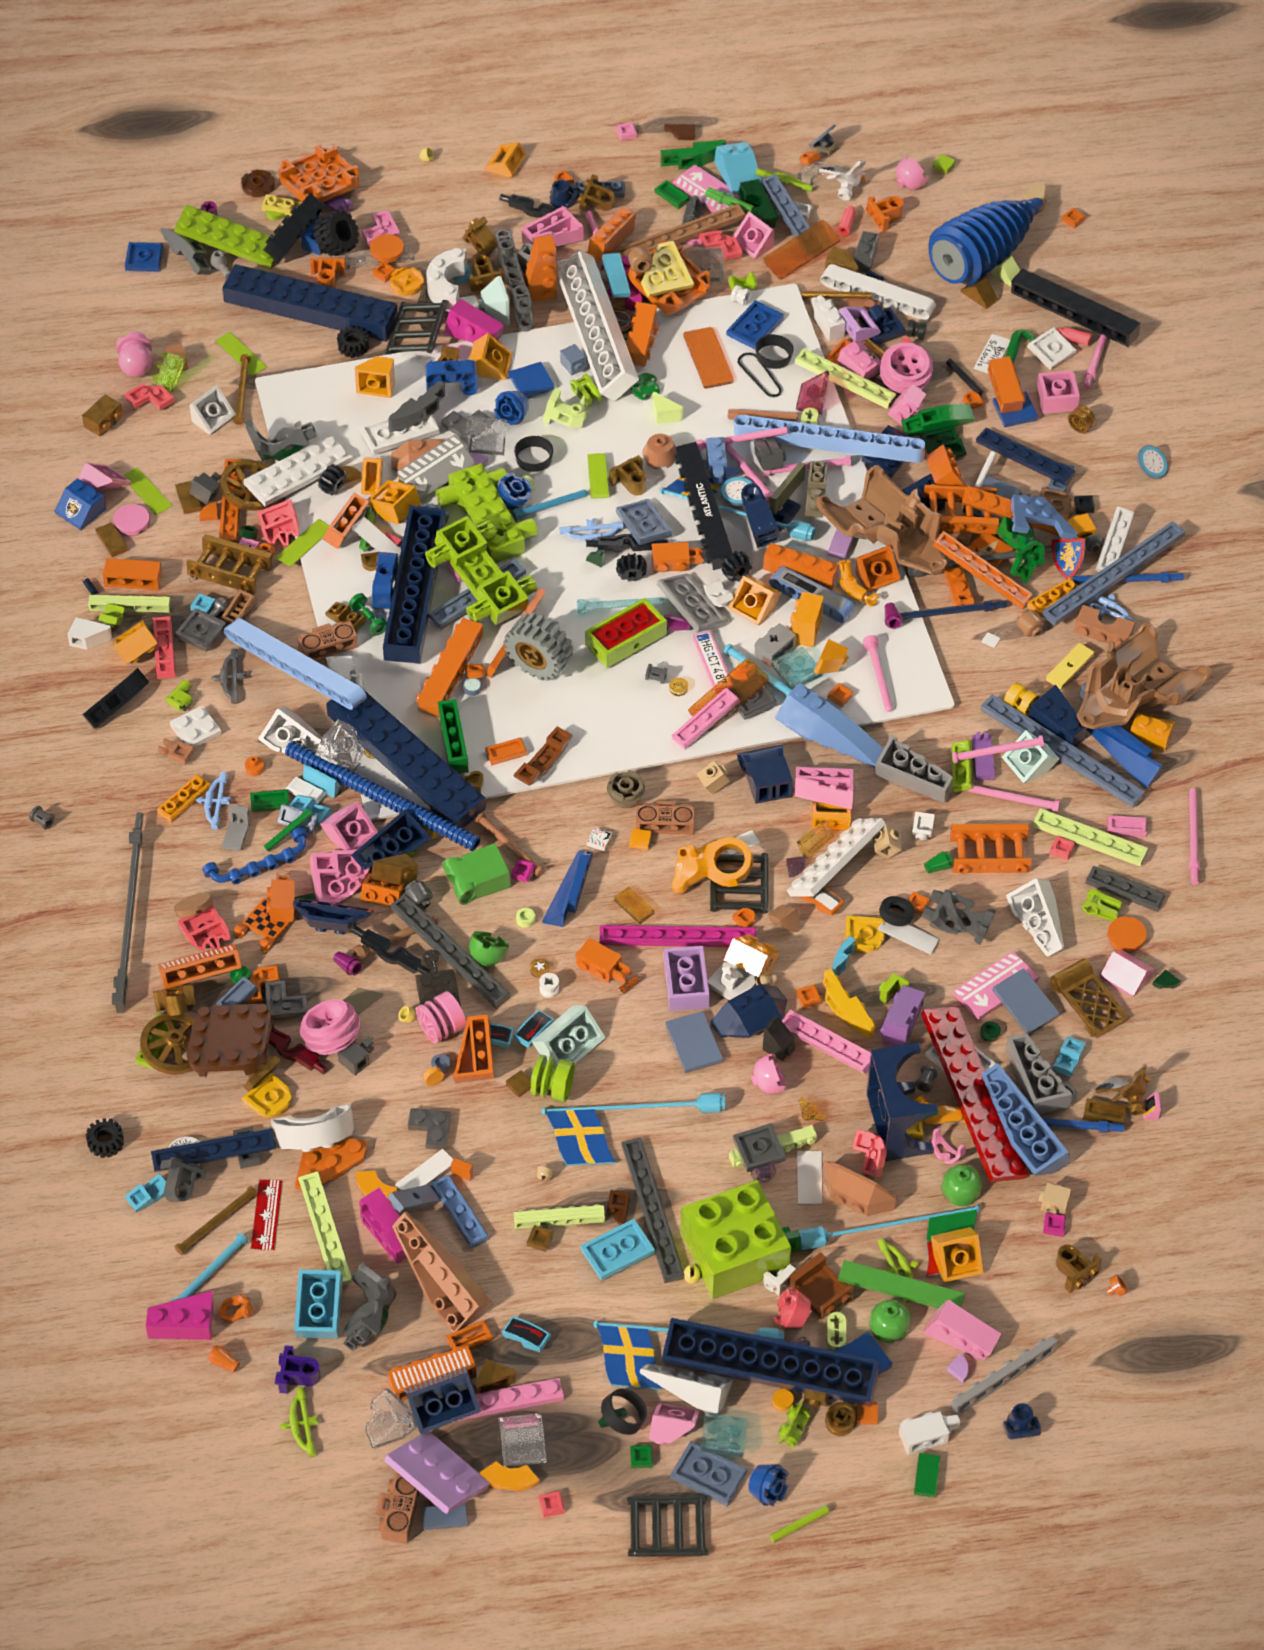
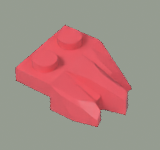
M291 499L257 512L264 538L271 545H274L280 539L282 545L288 547L290 545L289 535L299 536V520Z
M213 904L207 910L196 911L197 914L194 916L181 918L177 922L186 940L201 951H204L207 945L211 950L219 948V940L225 942L231 940L228 927L223 918H220Z

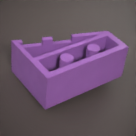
M904 985L899 992H896L893 1005L889 1008L880 1034H883L882 1043L891 1046L908 1043L923 1007L925 992Z

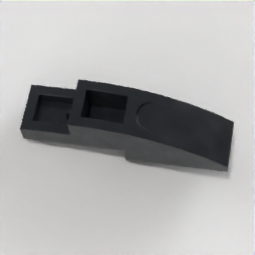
M136 668L85 711L82 716L95 729L149 683L148 679L139 668Z

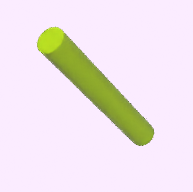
M824 1505L770 1534L771 1541L774 1543L828 1514L829 1509Z

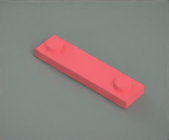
M171 616L152 618L153 633L157 640L155 645L157 680L176 678Z

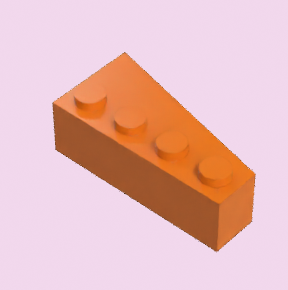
M553 236L535 237L530 252L531 257L526 265V273L523 275L525 285L529 290L532 302L556 299V247Z

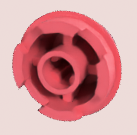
M787 1288V1292L783 1291L777 1303L779 1316H774V1323L781 1326L782 1329H801L811 1315L810 1299L797 1289Z

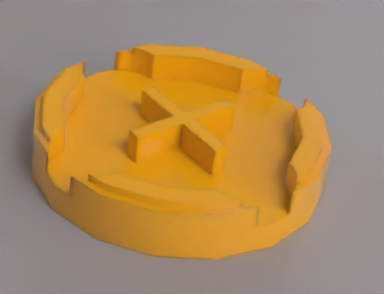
M402 267L396 269L390 276V288L398 295H414L422 290L424 285L422 273L415 268L407 269Z

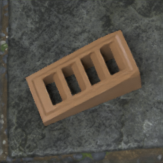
M239 589L222 615L221 620L231 624L234 620L228 618L230 615L235 617V620L238 618L243 620L254 608L258 600L254 595ZM236 610V611H238V612H240V613H239V615H238V614L234 613L233 611Z

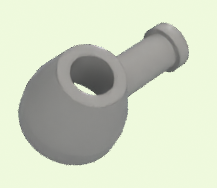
M214 251L210 260L211 267L215 270H221L224 278L227 280L230 274L227 268V258L222 251Z

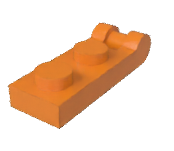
M963 567L945 568L944 575L954 606L974 604Z

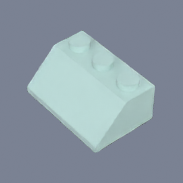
M573 1005L532 1040V1043L539 1054L547 1056V1061L550 1056L554 1057L555 1067H557L561 1059L573 1061L576 1064L606 1037L586 1006Z

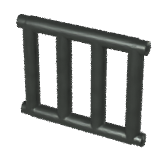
M442 300L441 303L419 304L401 302L387 345L386 354L413 351L432 353L448 302L446 300ZM438 310L437 316L404 318L405 311ZM434 323L432 330L399 331L401 325ZM430 337L428 344L395 345L397 338Z
M767 853L753 855V863H761V871H751L747 877L750 879H761V887L718 886V883L710 879L711 912H716L717 909L740 910L742 908H749L761 911L763 914L768 913ZM720 854L716 861V867L718 869V862L744 863L745 857L744 855ZM720 870V871L723 872V873L731 874V873H735V872H737V871H739V870ZM718 893L761 895V903L718 902Z
M627 1497L628 1505H630L631 1548H629L628 1556H708V1550L705 1548L704 1504H706L707 1497ZM695 1504L696 1547L683 1548L682 1505ZM639 1505H652L653 1548H640ZM661 1505H674V1548H661Z

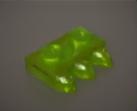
M163 352L161 357L164 363L156 365L160 373L153 375L152 379L155 385L158 386L159 384L166 390L173 392L186 359L171 352Z

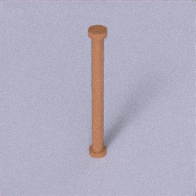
M480 813L475 818L477 824L483 825L519 859L536 865L534 875L540 877L544 874L545 868L534 862L488 821L485 814Z

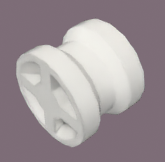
M736 285L731 293V301H738L741 305L745 306L750 297V289H743L740 285Z
M545 973L540 977L539 990L541 995L546 998L555 997L559 992V978L557 975Z

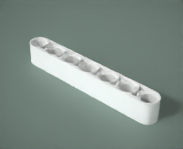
M828 265L820 278L824 286L840 292H871V300L880 302V306L890 307L892 310L921 320H928L936 307L935 301L929 297L837 265Z

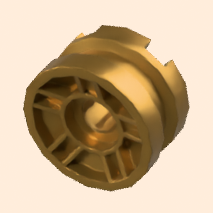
M1083 405L1077 406L1067 418L1071 428L1081 434L1087 432L1095 424L1094 421L1096 420L1094 413Z
M845 1402L831 1404L828 1407L825 1418L827 1430L836 1436L850 1434L855 1426V1410Z

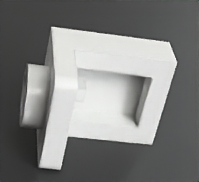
M719 579L704 585L706 596L718 607L725 606L734 599L732 592L724 590Z
M915 812L912 835L916 836V839L927 840V838H931L935 814Z

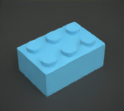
M299 1269L294 1332L297 1338L339 1339L343 1287L341 1271Z

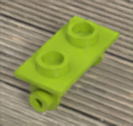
M802 1401L789 1408L786 1414L788 1419L778 1431L780 1436L777 1443L785 1440L786 1445L789 1447H794L798 1444L803 1431L798 1429L797 1426L804 1429L810 1418V1410L806 1407L801 1408Z

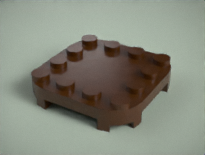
M241 1004L201 1007L193 1021L187 1048V1060L190 1068L197 1072L200 1077H207L208 1072L244 1070L245 1075H251L253 1070L262 1064L266 1065L271 1029H274V1021L267 1005Z

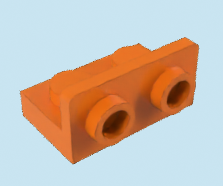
M369 873L362 883L361 900L390 907V904L400 898L406 884L398 885L373 880L371 878L372 874Z

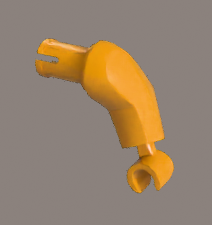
M841 560L839 562L841 571L839 582L845 594L860 602L865 600L869 607L877 604L878 602L875 600L879 599L878 594L873 593L868 596L867 590L857 584L856 577L852 574L851 561L847 560L846 563V560Z
M923 1095L914 1100L919 1103L929 1104ZM953 1106L937 1107L938 1115L923 1119L928 1125L958 1122L961 1119L965 1123L960 1108Z

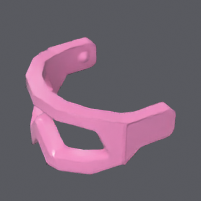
M939 1128L933 1131L932 1148L939 1160L945 1159V1164H953L966 1154L963 1144L956 1151L943 1139ZM942 1143L956 1157L949 1159L950 1153H940L937 1144Z

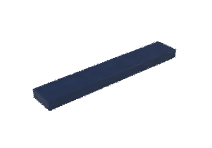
M985 428L976 438V443L1066 486L1075 476V470L988 428Z
M271 1128L151 1151L154 1172L165 1171L160 1169L161 1162L163 1160H170L171 1157L182 1159V1163L187 1165L188 1163L202 1164L276 1150L273 1129Z

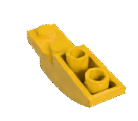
M832 969L824 971L823 983L827 988L825 1001L829 1007L853 1030L868 1038L874 1037L876 1024L874 1019L868 1016L864 1003L860 1002L857 996L850 998L848 991L844 990L841 986L839 976L835 975Z

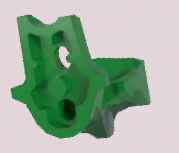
M1001 517L996 532L1000 538L1016 549V559L1010 572L1014 576H1021L1022 581L1027 583L1039 564L1044 565L1046 563L1044 560L1045 546L1035 537L1033 527H1030L1028 533L1013 532L1012 519Z

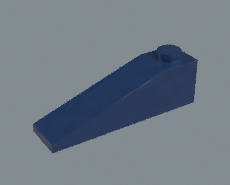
M405 809L351 856L365 870L372 867L375 860L407 854L419 849L431 836Z

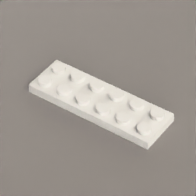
M329 435L244 479V485L264 506H267L319 479L327 466L331 464L344 466L352 462V456L332 435Z
M858 818L854 820L852 826L842 832L840 838L836 842L831 843L828 846V850L824 854L819 855L816 858V862L812 866L807 867L800 878L795 879L791 883L792 885L787 889L790 897L815 896L885 825L882 818Z

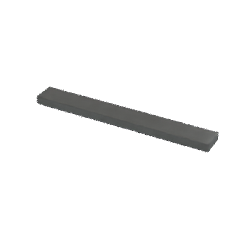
M406 894L390 904L392 911L495 1008L511 997V994Z
M640 1137L622 1141V1150L652 1246L655 1249L664 1284L682 1280L685 1278L642 1139Z

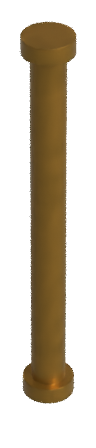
M248 354L240 356L241 371L236 416L233 418V422L237 425L244 423L243 408L248 363L251 361V357Z
M249 1186L245 1193L181 1244L177 1243L174 1246L176 1251L180 1255H184L186 1253L185 1250L250 1198H255L258 1193L254 1187Z

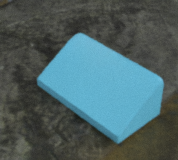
M308 765L304 766L303 780L335 798L341 788L340 783Z

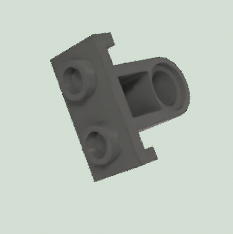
M171 1157L170 1160H163L160 1169H169L164 1188L165 1198L169 1202L189 1200L193 1192L195 1180L205 1179L207 1171L199 1169L200 1166L197 1164L182 1163L183 1160Z

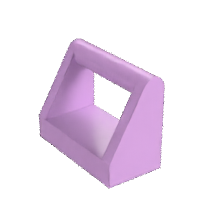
M844 307L839 309L840 315L846 322L845 329L854 341L862 342L880 333V329L864 307ZM861 315L870 328L860 327L854 318Z

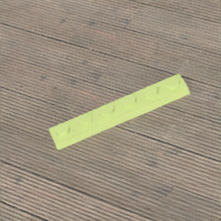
M805 348L802 349L795 359L796 364L887 409L895 399L896 393Z
M1041 808L1032 826L1137 866H1141L1148 851L1147 847Z
M318 1171L298 1177L326 1269L341 1271L343 1285L353 1283Z

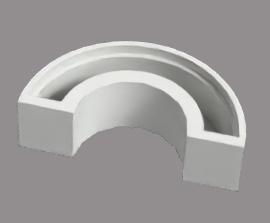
M454 248L436 256L427 268L428 295L433 303H441L442 300H446L448 302L446 311H450L459 301V286L453 285L448 281L456 276L465 275L467 266L466 249Z
M351 1103L331 1107L327 1113L313 1118L298 1119L289 1115L271 1119L275 1144L280 1146V1149H302L303 1152L312 1151L317 1147H333L334 1143L351 1136L355 1129Z

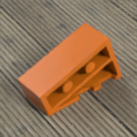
M636 302V316L632 318L633 326L631 332L629 331L626 346L633 364L645 367L646 361L651 358L650 348H654V335H658L659 325H656L657 305Z
M944 445L926 455L935 484L967 487L958 468L959 465L954 459L953 451L951 449L947 450Z
M488 1014L469 1016L467 1018L462 1045L453 1075L455 1083L495 1079Z

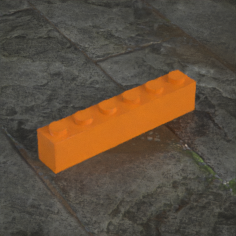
M462 618L460 623L456 624L452 638H448L446 649L441 651L437 665L435 664L432 668L430 678L425 680L423 691L417 695L416 702L418 703L419 711L438 717L437 702L450 699L465 671V665H468L483 637V624Z

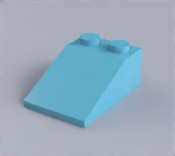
M748 142L716 146L714 163L732 193H738L740 182L759 179L761 182V176L755 175L758 165L754 152Z

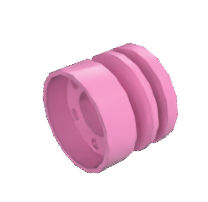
M448 991L436 996L434 1004L431 1001H426L424 1005L421 1004L416 1007V1015L423 1031L435 1044L439 1043L442 1039L448 1038V1031L455 1034L465 1029L466 1019L457 1000Z

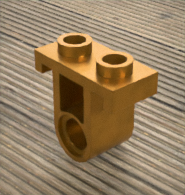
M592 174L590 179L587 178L584 185L585 192L584 194L581 193L578 198L579 210L585 212L588 204L608 211L614 206V193L607 188L597 185L598 176ZM603 198H609L610 201H609V202H604V201H602V199H603Z
M484 216L480 219H473L469 223L470 226L465 229L466 233L462 237L465 243L470 242L480 255H487L497 248L496 238L486 226L488 221Z
M477 255L473 258V275H469V288L471 292L483 290L497 276H501L504 284L503 269L499 268V271L494 272L490 259L486 255Z
M637 455L618 466H614L609 470V483L615 486L616 481L619 480L632 495L639 496L645 493L646 475L643 472V459Z
M192 984L153 991L157 1012L166 1009L167 1014L170 1016L181 1015L187 1012V1005H196Z
M1065 1244L1058 1249L1056 1266L1067 1277L1064 1288L1069 1293L1075 1289H1081L1085 1285L1086 1280L1090 1277L1094 1278L1100 1273L1102 1259L1095 1254L1092 1262H1090L1073 1245Z

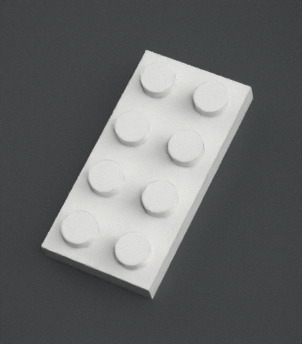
M432 415L414 426L394 432L389 431V417L360 426V432L373 455L400 447L408 440H422L439 434V428Z

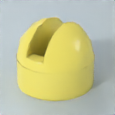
M428 147L420 151L419 157L422 161L428 162L433 160L434 154L432 149Z
M407 1006L402 1007L399 1012V1020L405 1023L413 1022L416 1019L415 1010Z
M688 1265L684 1270V1279L688 1283H696L700 1279L699 1268L696 1265ZM691 1270L694 1271V1276H690Z

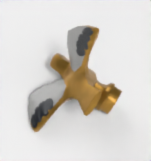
M1144 1063L1139 1071L1134 1073L1132 1082L1118 1077H1111L1101 1083L1095 1089V1092H1119L1111 1101L1127 1098L1130 1115L1144 1114L1146 1112V1104L1143 1103L1142 1096L1147 1091L1145 1083L1150 1082L1145 1073L1147 1065Z

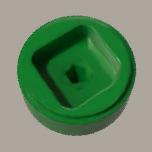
M241 965L242 968L230 972L231 981L234 984L243 976L248 980L250 979V971L246 966Z

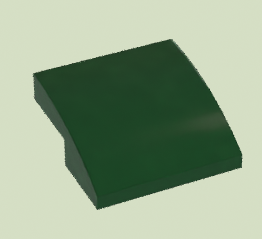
M954 426L920 435V439L925 442L927 454L944 445L947 450L951 449L955 458L967 455L963 441L958 437Z

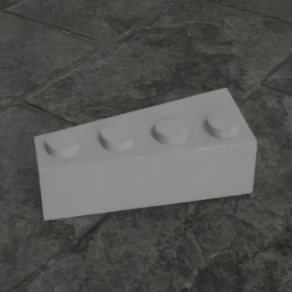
M894 735L890 736L875 763L876 776L939 802L945 803L952 790L953 777L934 763L931 764L926 761L925 757L921 754H916L908 745L899 742Z

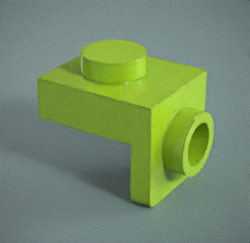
M750 272L747 278L731 275L728 279L731 291H733L736 285H740L743 289H750V291L757 287V280L753 272Z
M107 603L105 613H100L98 620L113 628L114 625H121L125 607Z
M893 973L887 981L884 980L880 985L879 1000L887 1003L896 990L900 991L903 985L910 987V982L905 977Z

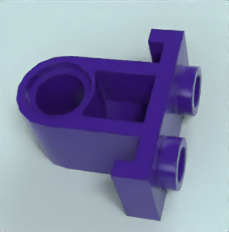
M285 1345L284 1352L279 1355L278 1365L281 1366L280 1372H276L275 1384L278 1385L279 1393L288 1394V1384L301 1386L316 1385L320 1380L318 1361L311 1357L294 1356L293 1346ZM308 1370L313 1371L312 1373H305Z

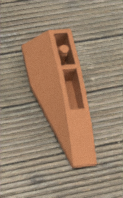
M404 1212L392 1227L429 1304L452 1333L467 1327L485 1313L492 1305L491 1301L452 1254L407 1212Z

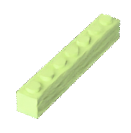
M95 594L89 595L88 601L89 611H105L107 603L125 607L126 612L170 613L171 606L170 597L112 596Z
M810 1125L779 1135L777 1138L783 1152H789L791 1149L815 1143L817 1134L813 1126ZM738 1150L729 1151V1159L732 1166L742 1167L744 1164Z
M599 1204L594 1206L583 1205L581 1207L570 1206L568 1208L557 1207L555 1209L544 1208L542 1210L531 1209L529 1211L519 1210L514 1212L515 1229L533 1228L534 1225L550 1227L605 1222L604 1205Z

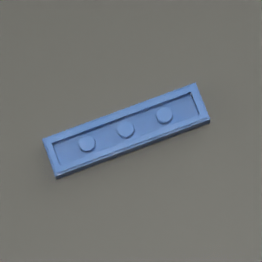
M448 1174L432 1182V1189L441 1199V1203L469 1247L473 1248L489 1240L488 1234L451 1176Z

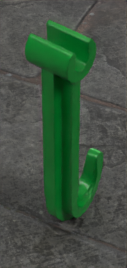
M1017 330L1011 336L1005 357L1010 356L1012 363H1015L1021 339L1028 338L1030 342L1035 340L1034 335L1028 330Z

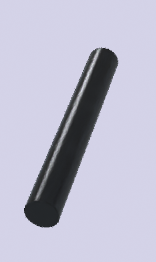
M951 358L946 361V364L974 392H977L980 396L983 394V390Z

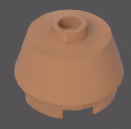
M661 433L652 435L642 451L646 464L651 468L657 469V467L665 466L669 468L675 463L674 454H676V446L672 438Z

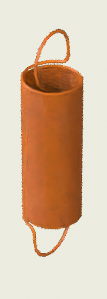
M635 975L619 987L622 994L639 982V978Z

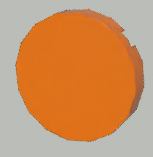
M392 234L379 235L371 241L370 253L373 258H377L380 262H393L403 255L404 244L398 236Z
M1128 916L1113 920L1109 925L1107 933L1110 944L1117 950L1125 952L1140 949L1145 944L1147 935L1146 928L1141 921Z

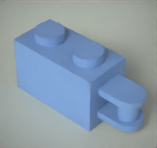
M724 437L706 438L709 478H713L715 485H721L724 482V478H727Z

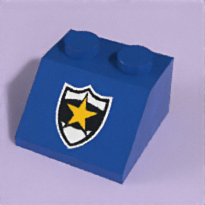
M77 478L64 489L55 508V513L79 530H82L106 510L104 495Z

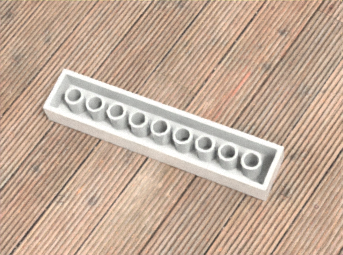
M578 249L557 268V276L600 394L616 401L639 378L594 257Z

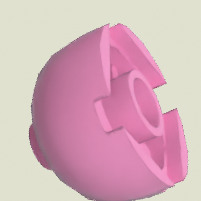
M906 156L897 165L896 176L898 179L896 181L902 188L906 187L910 190L919 189L928 182V177L924 178L922 175L924 170L912 158L908 160L909 156Z
M774 1053L760 1058L754 1065V1075H751L754 1086H759L767 1094H777L787 1090V1087L782 1085L786 1084L779 1062L775 1064L773 1060L776 1058Z

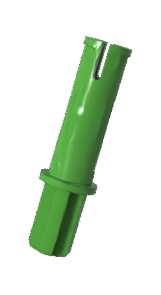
M711 187L706 189L705 196L718 201V204L722 203L727 206L739 204L744 213H752L754 205L727 195L725 191L720 192Z
M369 506L365 510V518L374 525L377 512L373 508L370 512ZM360 536L359 549L366 552V550L370 549V544Z

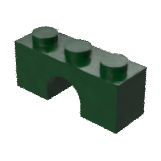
M759 179L740 182L737 193L740 200L754 205L752 214L769 227L775 228L778 213L774 210L764 185L761 184Z

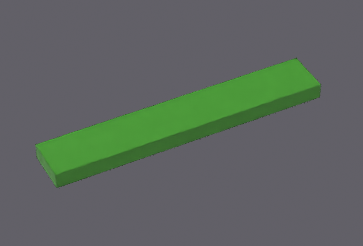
M847 1260L843 1261L838 1277L840 1282L934 1308H939L947 1300L962 1307L965 1297L963 1292Z

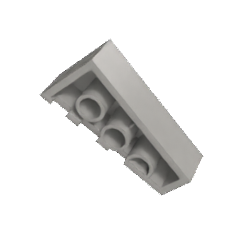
M1024 1033L1008 1037L1005 1051L1022 1094L1036 1112L1043 1114L1069 1108L1072 1093L1064 1087L1063 1081L1059 1076L1055 1075L1048 1061L1043 1059L1040 1050L1028 1034Z

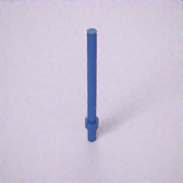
M1161 572V574H1130L1120 582L1161 581V583H1169V581H1182L1184 576L1183 573L1169 574V572ZM1094 575L1074 576L1073 581L1075 583H1084Z
M1042 1118L1049 1127L1099 1130L1102 1133H1107V1131H1124V1124L1108 1123V1121L1104 1120L1091 1122Z

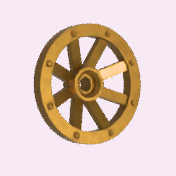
M240 460L228 465L222 472L220 479V490L225 499L232 505L244 510L258 511L271 507L276 501L264 506L244 485L246 477L241 470L252 469L250 475L252 476L257 473V470L261 471L269 466L255 460ZM233 472H236L241 483L230 478L229 476ZM227 483L239 490H229ZM242 495H243L245 498H244V500H242V499H240V498H238V497H236V496H242ZM254 498L258 502H250V499Z
M166 1013L153 1018L146 1024L141 1033L140 1050L143 1058L152 1068L162 1073L173 1075L192 1071L188 1062L183 1064L181 1050L184 1049L187 1052L188 1044L186 1042H189L190 1035H184V1033L190 1027L192 1028L194 1018L185 1014L170 1016ZM172 1022L182 1023L183 1025L177 1030ZM166 1024L168 1032L156 1029V1027ZM150 1034L163 1038L156 1042L147 1044V1040ZM165 1046L159 1059H156L150 1052ZM170 1052L175 1053L177 1065L164 1063Z

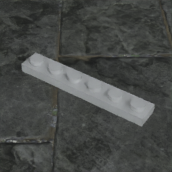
M1053 1336L1048 1339H1041L1034 1348L1023 1351L1019 1358L1014 1361L1009 1360L999 1371L991 1372L982 1382H976L965 1393L957 1394L952 1400L951 1412L954 1415H960L1056 1351L1057 1340Z

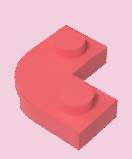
M720 230L699 234V240L704 251L721 248L726 260L742 257L743 252L734 236L730 237L722 234Z
M143 383L125 393V399L134 408L151 401L159 410H162L174 403V397L159 384L158 386H146Z
M857 1129L852 1149L866 1153L862 1173L881 1178L887 1154L885 1141L878 1134Z

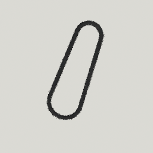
M750 352L741 354L738 357V364L767 396H779L782 389L766 367L762 365L778 387L779 392L777 394H769L740 363L741 357L745 355L756 357V354Z

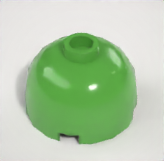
M475 931L469 943L471 956L483 967L500 963L508 951L509 943L507 940L500 936L497 939L493 938L490 932Z
M965 1164L949 1168L943 1177L941 1185L943 1196H946L950 1203L957 1206L973 1204L974 1201L980 1198L983 1188L981 1175L976 1169Z
M884 1300L876 1304L871 1311L869 1327L873 1331L875 1338L882 1342L895 1343V1340H902L908 1335L911 1317L909 1310L904 1304L896 1300Z

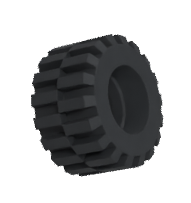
M335 210L321 215L315 221L316 226L313 228L315 231L313 233L316 238L315 242L319 245L318 248L323 250V253L328 254V256H337L350 252L359 242V228L356 226V220L352 219V215L347 214V211Z

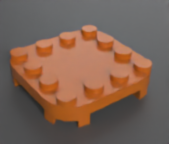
M321 145L315 146L314 153L292 162L284 159L281 161L282 165L279 168L281 183L302 202L309 193L313 194L321 202H325L360 186L357 165L351 166L338 154V148L335 146L332 149L321 148Z
M679 243L676 247L694 282L692 288L647 297L641 285L645 272H635L630 266L627 278L654 305H657V308L665 315L679 312L707 294L711 285L709 278L711 274L708 270L702 272L682 252L683 246ZM656 248L650 251L651 257L653 256Z

